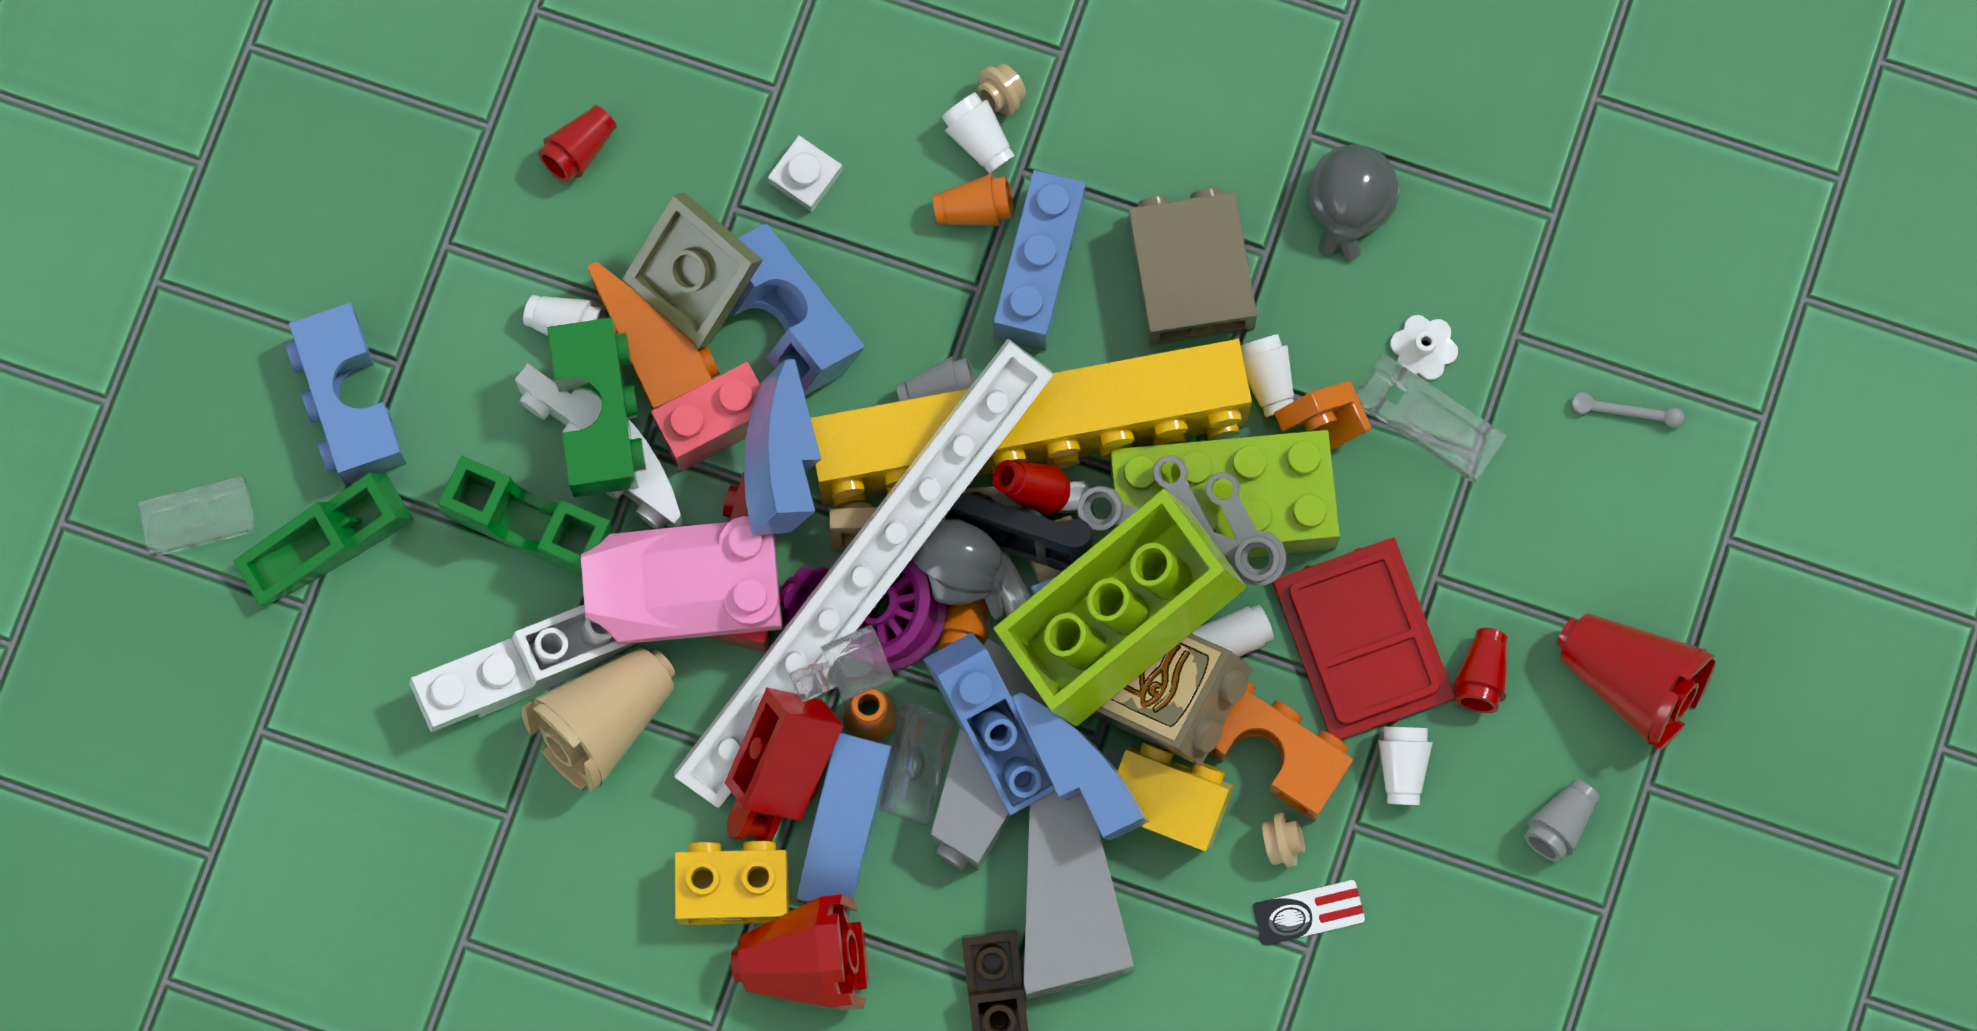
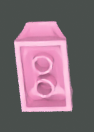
M749 516L734 518L730 522L609 534L597 546L581 554L585 616L607 630L618 644L782 630L775 534L752 535Z

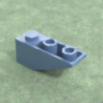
M972 632L924 658L923 660L945 702L1008 813L1012 815L1055 791L987 649Z

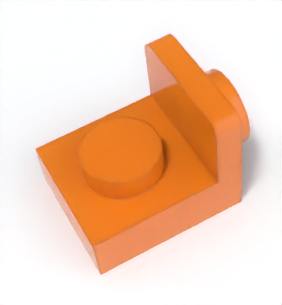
M1351 380L1312 391L1274 412L1282 432L1302 426L1305 427L1306 432L1328 430L1330 450L1337 449L1371 430L1370 422Z

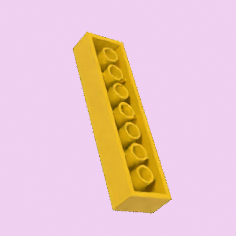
M1239 339L1053 373L1052 378L976 476L994 473L997 465L1005 460L1049 463L1064 469L1079 464V457L1100 454L1103 460H1110L1111 449L1132 448L1148 444H1154L1155 446L1186 443V437L1207 434L1208 440H1221L1239 434V428L1247 426L1252 404ZM969 389L812 417L811 422L821 460L815 466L822 504L834 503V508H842L845 504L852 502L866 503V497L884 493L888 495Z

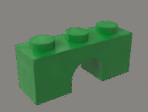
M612 317L547 327L554 380L558 391L586 390L595 394L602 401L600 414L594 423L581 430L562 433L568 483L573 497L639 488L636 472L646 470L642 438L632 439L629 419L638 418L639 412L634 385L624 386L622 366L631 365L627 332L617 334Z
M462 455L438 502L445 518L581 578V554L597 546L609 534H615L610 520L560 499L559 503H554L536 496L515 484L510 476Z

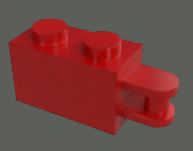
M766 687L724 782L736 798L727 820V833L730 838L742 840L746 836H751L754 841L772 842L783 817L801 821L809 802L817 794L819 779L844 726L822 699Z

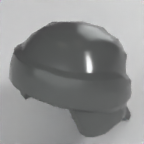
M1354 144L1337 147L1323 156L1310 174L1307 190L1309 208L1315 219L1328 228L1320 241L1319 251L1322 254L1333 255L1340 250L1345 259H1355L1360 255L1357 239L1385 224L1396 209L1400 193L1397 176L1392 164L1376 149Z
M960 519L940 521L912 558L918 568L928 575L935 601L950 605H962L985 599L992 617L998 620L1002 617L1003 599L1000 593L1004 581L1003 573L999 569L1001 566V551L998 544L988 533Z

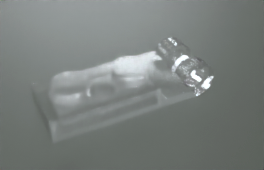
M1383 354L1380 355L1371 368L1374 374L1366 386L1360 384L1355 390L1365 413L1377 417L1475 484L1505 442L1507 435L1394 359ZM1391 386L1398 387L1405 392L1397 405L1384 398Z

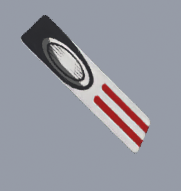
M1354 880L1265 900L1253 905L1261 941L1265 946L1363 923L1365 920Z

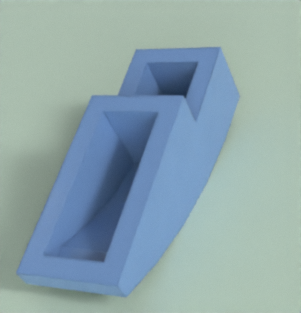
M785 359L761 382L750 415L745 442L744 481L746 505L752 535L791 533L815 512L806 473L821 460L795 359Z
M1020 692L1012 696L1014 704L1058 796L1067 801L1082 794L1103 838L1111 841L1149 822L1131 788L1113 764L1085 735L1063 718L1053 713L1049 708Z
M840 733L833 748L796 900L809 903L822 896L844 894L854 898L892 756L891 746Z

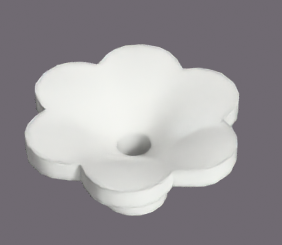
M1413 315L1407 319L1404 330L1396 332L1390 341L1392 352L1398 356L1397 368L1401 374L1408 377L1419 374L1427 381H1434L1442 376L1444 367L1452 364L1458 355L1457 345L1450 339L1451 328L1448 323L1441 319L1428 321V319L1421 315ZM1428 341L1430 345L1424 346L1421 342Z

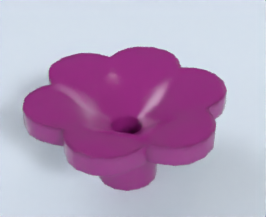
M805 566L785 581L780 595V604L785 608L783 619L787 625L828 573V568L820 567L813 570Z

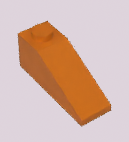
M597 261L587 265L591 280L609 318H613L617 334L627 332L631 366L652 410L720 375L707 345L697 349L695 343L641 295Z

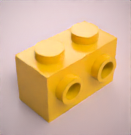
M1143 741L1141 749L1134 746L1126 749L1118 772L1133 791L1149 820L1148 823L1141 827L1205 852L1209 850L1213 845L1235 786L1223 781L1225 772L1205 763L1202 766L1194 763L1192 769L1171 761L1173 753Z
M698 842L688 844V852H675V919L679 925L766 924L789 912L788 855L786 850H776L775 842L743 843V851H721L720 843Z

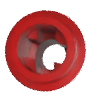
M594 105L589 111L584 112L544 138V147L539 150L538 156L544 166L559 180L568 183L574 177L581 178L609 139L610 134L617 128L616 123L603 108Z
M1005 460L997 465L993 473V485L997 491L1002 492L1023 508L1036 510L1044 516L1058 513L1069 500L1071 492L1070 482L1063 471L1054 464Z
M1479 628L1476 630L1475 637L1452 686L1453 690L1457 693L1455 702L1460 707L1478 713H1494L1498 711L1499 703L1506 699V645L1508 636L1502 631L1492 628Z

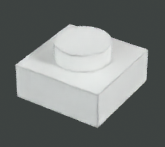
M798 136L768 176V182L798 204L813 212L842 173L843 167L842 164L801 136Z

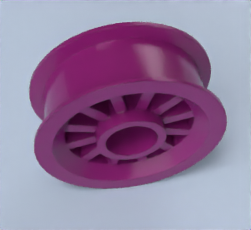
M913 559L909 561L840 652L857 660L867 667L882 671H892L906 668L916 663L934 647L946 622L947 604L935 601L928 575L918 568ZM889 597L887 611L878 617L880 604Z

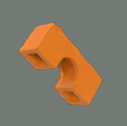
M1248 681L1245 694L1234 704L1222 726L1219 743L1208 754L1223 763L1233 746L1242 739L1260 737L1268 740L1277 748L1282 761L1281 770L1272 782L1269 793L1315 822L1351 767L1354 759L1345 754L1349 748L1341 740L1326 731L1321 730L1317 736L1301 726L1299 723L1302 717L1287 705L1275 700L1270 706L1253 695L1256 688Z

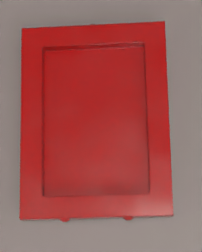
M1395 537L1365 548H1356L1353 552L1313 566H1305L1302 570L1279 577L1272 582L1328 733L1339 740H1344L1389 723L1395 724L1400 719L1455 700V694Z

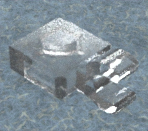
M872 625L820 646L826 662L810 664L789 673L795 691L800 696L802 702L813 699L837 687L841 698L845 701L894 680Z

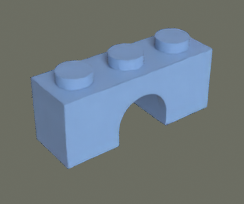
M1033 170L993 322L994 338L1004 341L1009 339L1016 344L1046 351L1059 301L1065 265L1069 251L1073 248L1085 201V182Z
M767 223L738 237L740 241L763 261L731 310V314L735 316L747 309L757 308L771 313L780 321L785 334L766 358L775 369L785 359H795L805 396L843 376L866 347L855 334L853 328L843 319L823 294L820 287L811 279L791 254L788 247L778 238Z
M351 302L290 322L289 326L294 340L285 342V346L295 373L303 370L305 372L310 389L301 392L311 422L321 420L326 439L319 441L318 447L327 472L337 470L343 482L348 484L361 479L369 472L381 473L407 464L391 414L384 402L366 408H352L343 404L340 400V390L345 379L357 370L374 365L358 315Z

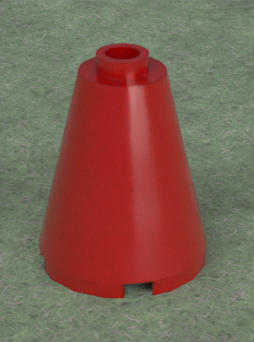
M1589 613L1583 615L1580 620L1572 617L1562 629L1556 643L1557 646L1562 648L1560 660L1648 744L1660 750L1668 746L1684 727L1685 723L1679 720L1689 707L1694 709L1697 707L1710 682L1716 665V661L1712 659L1715 656L1707 652L1706 649Z

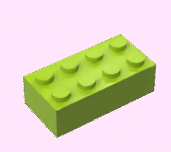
M1328 430L1111 449L1109 464L1112 489L1118 492L1124 504L1141 508L1164 488L1154 478V466L1162 457L1177 456L1187 464V481L1215 533L1236 539L1221 505L1211 502L1206 494V484L1209 478L1216 473L1227 472L1233 474L1238 479L1241 487L1239 497L1256 530L1275 535L1282 542L1286 554L1335 550L1337 547L1340 532ZM1169 461L1163 465L1161 475L1166 482L1174 483L1180 477V467L1176 463ZM1220 478L1215 482L1213 491L1219 499L1225 500L1232 495L1233 486L1228 479ZM1256 547L1250 552L1249 557L1269 556L1265 549Z
M1164 488L993 629L1049 709L1077 727L1237 597L1247 586L1188 506Z

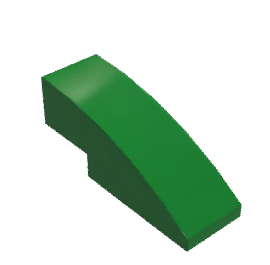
M369 472L328 502H316L233 561L259 606L265 607L355 558L412 521L413 518L388 475Z

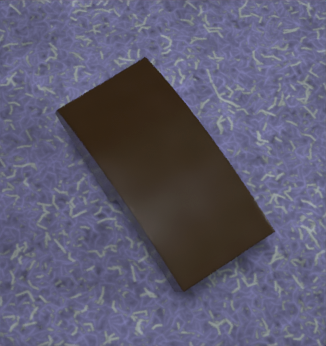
M1016 929L961 935L972 1031H1028Z

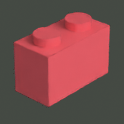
M748 361L651 411L655 426L680 472L746 438L752 407L760 387V383Z

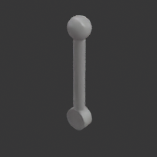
M1586 392L1576 394L1572 400V409L1578 415H1587L1591 411L1663 421L1670 428L1680 427L1685 420L1683 411L1677 407L1662 411L1596 401Z

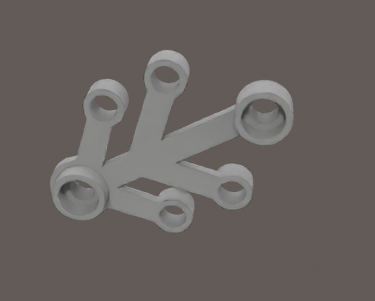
M1165 456L1157 461L1153 470L1156 482L1188 506L1224 557L1229 560L1228 562L1241 580L1250 585L1263 586L1278 579L1286 565L1285 548L1275 535L1256 530L1239 497L1240 483L1233 474L1220 472L1212 475L1206 484V494L1211 502L1221 505L1236 539L1213 531L1187 481L1188 467L1183 459L1177 456ZM1169 461L1176 463L1181 471L1179 479L1174 483L1166 482L1161 475L1163 465ZM1220 478L1228 479L1233 486L1232 495L1225 500L1219 499L1213 491L1215 482ZM1106 486L1088 489L1082 494L1078 502V515L1080 519L1087 522L1091 529L1098 531L1120 525L1139 509L1124 504L1118 492ZM1100 497L1108 499L1112 505V512L1105 519L1098 518L1093 512V504ZM1256 547L1265 549L1269 554V562L1262 569L1253 567L1249 561L1250 552Z

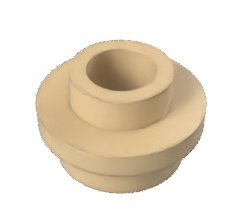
M999 64L996 67L987 66L979 72L978 95L982 101H989L993 112H1000L1010 116L1019 110L1020 102L1026 97V89L1019 75L1006 64Z
M1285 812L1277 813L1274 815V820L1263 822L1262 824L1263 838L1269 860L1272 865L1284 863L1287 868L1297 866V854L1305 852L1300 824L1297 820L1289 822Z

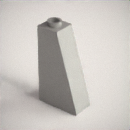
M987 639L983 646L987 649L1011 697L1022 692L1049 708L1011 653L992 640ZM960 728L933 824L931 841L939 846L935 854L948 864L962 871L967 864L979 870L1012 815L1008 813Z
M1055 790L1030 804L1023 988L1026 1000L1130 974L1134 970V963L1098 826L1082 794L1065 801L1058 796Z

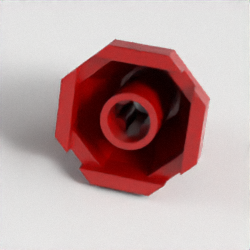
M844 894L822 896L740 936L738 949H733L731 952V969L734 980L742 982L745 991L754 994L839 1011L864 1009L866 998L856 996V990L867 989L869 981L865 933L862 923H850L847 914L849 911H857L854 898Z

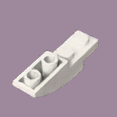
M529 363L526 364L515 378L516 385L520 393L523 394L519 400L520 403L542 420H545L549 414L566 426L562 433L584 429L594 423L600 414L602 401L595 394L586 390H574L571 394L567 391L559 392L555 382ZM629 419L632 439L642 438L646 470L636 472L639 488L607 492L606 494L615 500H618L623 494L636 503L639 507L635 513L654 529H663L665 525L668 528L683 527L684 523L667 476L646 439Z
M581 605L515 631L510 639L411 677L409 684L430 732H433L476 714L480 718L521 701L609 659L635 643L618 644L607 630L586 618L585 607Z

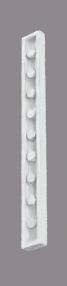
M1006 340L674 771L676 779L719 809L731 793L724 782L766 687L804 696L807 695L1052 378L1053 373L1051 370L1011 340Z

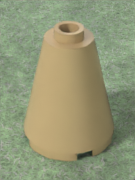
M640 647L530 700L522 707L521 716L531 737L539 730L543 735L547 746L541 752L547 760L576 788L583 790L588 786L590 793L602 785L673 692L674 683L672 677L675 675V670L660 651L653 650L650 653L648 650Z

